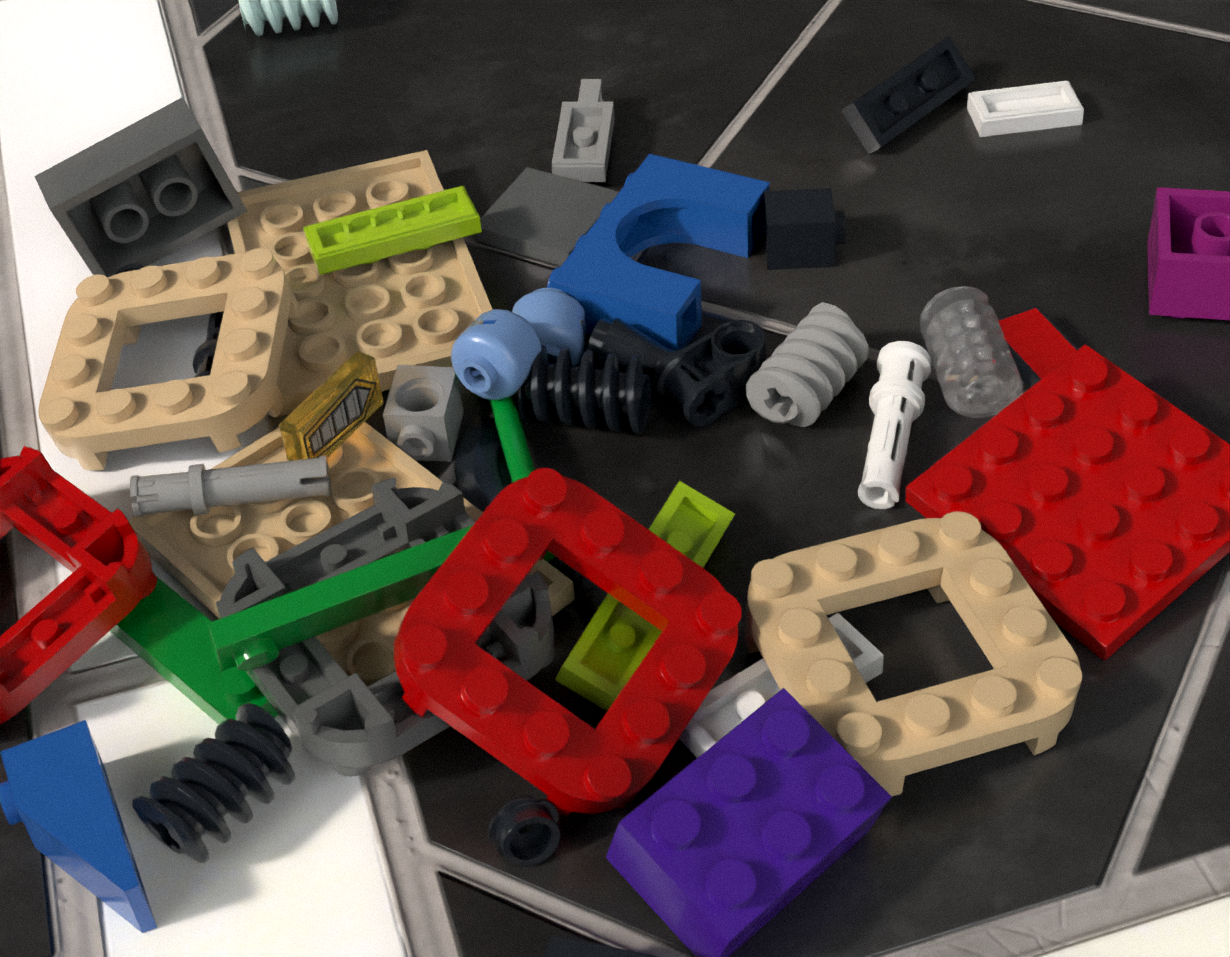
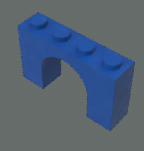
M649 154L636 172L628 175L624 187L613 201L605 204L600 217L587 234H582L579 237L574 250L564 263L552 271L547 288L560 289L580 303L584 308L586 334L588 335L592 334L601 318L611 322L616 318H620L666 348L675 351L688 346L702 326L701 280L646 266L630 258L644 249L667 243L694 244L748 258L764 236V191H770V182Z

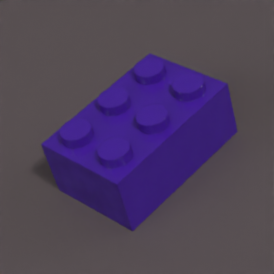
M782 688L618 823L606 859L696 957H729L865 836L892 796L785 688Z

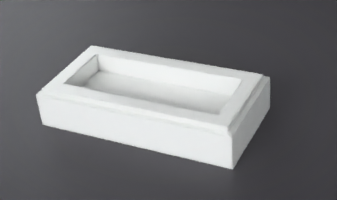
M1069 81L968 93L967 110L980 137L1082 125L1084 109Z

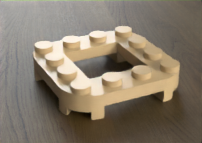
M255 248L244 253L201 257L193 261L163 266H147L139 270L119 273L108 278L104 275H93L84 279L76 288L78 298L71 305L65 316L38 409L39 419L56 447L66 456L77 459L84 470H104L109 451L210 436L219 453L241 447L242 445L237 435L257 424L267 413L273 417H278L285 401L277 385V378L288 319L300 317V307L282 267L275 260L271 250ZM224 311L210 375L111 390L123 345L137 343L142 324Z
M951 512L943 516V518L914 520L782 554L773 559L762 560L752 569L745 621V642L749 653L760 651L780 690L785 688L891 796L902 794L906 775L1025 741L1033 755L1040 754L1056 744L1059 732L1067 725L1072 716L1082 681V671L1075 651L1003 547L993 537L981 530V524L978 519L969 513ZM924 589L929 590L936 603L950 600L994 669L876 702L827 615Z

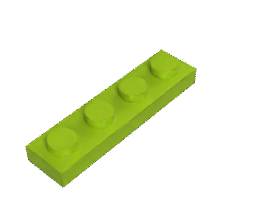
M679 481L649 530L703 568L735 513ZM607 594L562 665L555 680L607 711L662 631L613 596Z

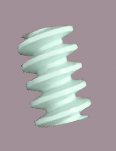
M239 0L245 31L246 25L250 24L256 36L263 35L265 21L270 23L275 33L282 32L284 18L288 19L294 31L300 29L302 15H306L312 27L319 26L321 12L326 14L331 24H337L338 21L336 0Z

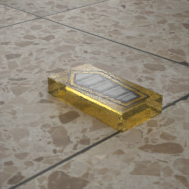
M357 351L279 424L288 461L319 458L327 455L328 458L384 403L375 357Z

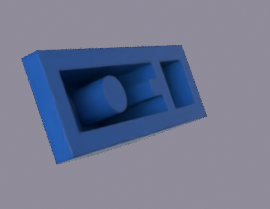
M86 720L0 751L8 778L7 781L0 783V803L9 825L12 826L23 821L37 850L141 933L157 928L104 763Z

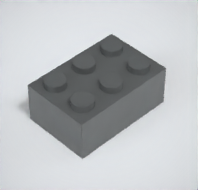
M183 97L34 176L50 211L93 275H104L107 278L113 276L121 267L129 264H140L146 267L247 212L236 189Z

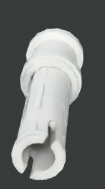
M896 341L888 343L881 348L877 357V370L880 373L879 382L874 384L869 395V406L875 417L868 443L862 481L858 488V497L864 504L875 509L891 508L895 502L899 501L900 484L907 455L911 424L921 415L925 406V395L921 388L922 382L931 373L932 358L923 347L909 341ZM911 361L914 362L913 370L909 369Z

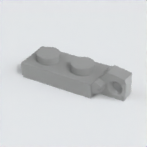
M581 79L578 102H562L552 159V174L585 183L606 182L615 116L614 103L603 102L602 79Z

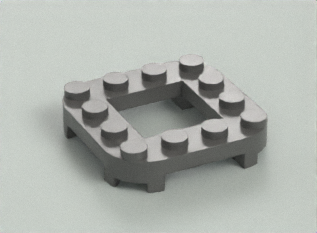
M396 478L387 479L371 486L375 505L265 562L253 547L232 562L235 575L226 585L220 601L216 602L220 619L475 524V521L465 512L463 493L445 481L441 484L439 490L424 487L398 489ZM538 571L525 578L476 643L477 646L526 681L536 675L542 668L548 666L555 656L554 629L549 592L546 582ZM316 636L278 650L279 656L272 662L257 669L246 671L302 746L316 758L332 764L333 768L344 776L361 775L372 766L395 759L450 727L449 724L429 710L423 718L412 711L402 698L405 691L396 671L367 687L356 673L348 677Z

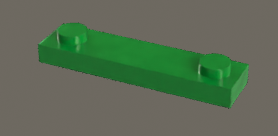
M473 525L207 623L211 647L221 672L236 666L240 671L257 669L275 660L279 656L278 650L415 599Z
M158 577L154 590L147 597L141 599L136 607L110 630L112 634L217 724L227 719L236 720L238 708L248 702L261 707L274 718L279 715L246 671H240L236 666L221 672L211 647L207 623L212 621Z

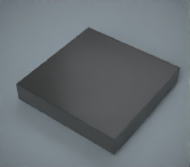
M526 167L480 218L482 232L474 234L475 242L561 266L574 250L579 237L582 234H587L600 217L605 204L611 203L619 191Z

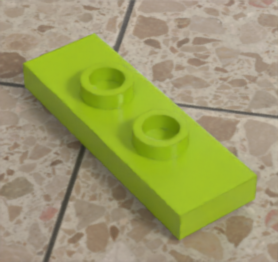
M464 186L303 227L306 243L319 275L360 264L375 263L386 257L413 250L428 249L436 244L482 232L480 216Z

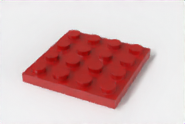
M1085 344L906 486V502L925 518H943V516L951 512H966L976 517L981 524V530L993 537L1009 555L1053 621L1105 661L1230 552V444Z

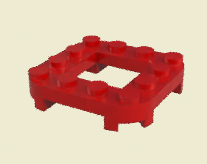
M26 446L21 450L20 456L0 459V539L10 530L16 528L70 570L72 574L0 636V725L25 708L124 619L141 599L147 597L154 590L157 584V577L152 570L150 555L123 512L118 508L114 512H110L54 471L40 451Z
M539 468L531 472L528 477L511 483L494 498L414 599L404 616L393 644L394 662L397 676L405 691L402 698L419 717L423 718L428 710L548 795L546 799L555 805L559 814L568 817L571 812L602 813L619 807L621 809L625 807L655 775L732 658L738 640V623L742 616V610L737 599L726 592L713 575L595 491L576 480L563 477L553 469ZM548 551L662 631L595 729L476 645L537 562L541 561Z

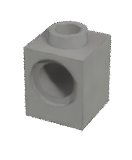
M397 365L383 412L387 439L414 460L451 462L464 413L459 378L454 372V368Z

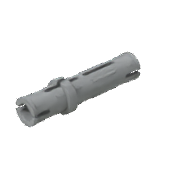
M327 455L320 456L319 458L206 470L204 464H195L189 466L188 472L141 477L139 475L131 476L130 495L137 498V502H132L135 517H141L144 514L193 509L194 515L209 514L210 507L324 495V497L331 496L330 475L327 476V471L329 470Z

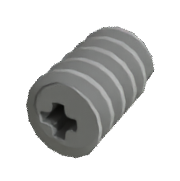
M824 302L814 306L810 313L800 321L797 328L788 334L782 344L778 345L772 356L767 358L760 369L750 377L746 384V396L751 408L763 418L774 423L784 424L787 422L799 427L812 425L819 417L821 411L829 406L833 397L841 392L845 383L852 379L857 369L861 368L869 357L867 341L848 314L837 306Z

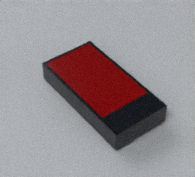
M1037 305L986 323L984 339L1029 388L1078 350V347Z

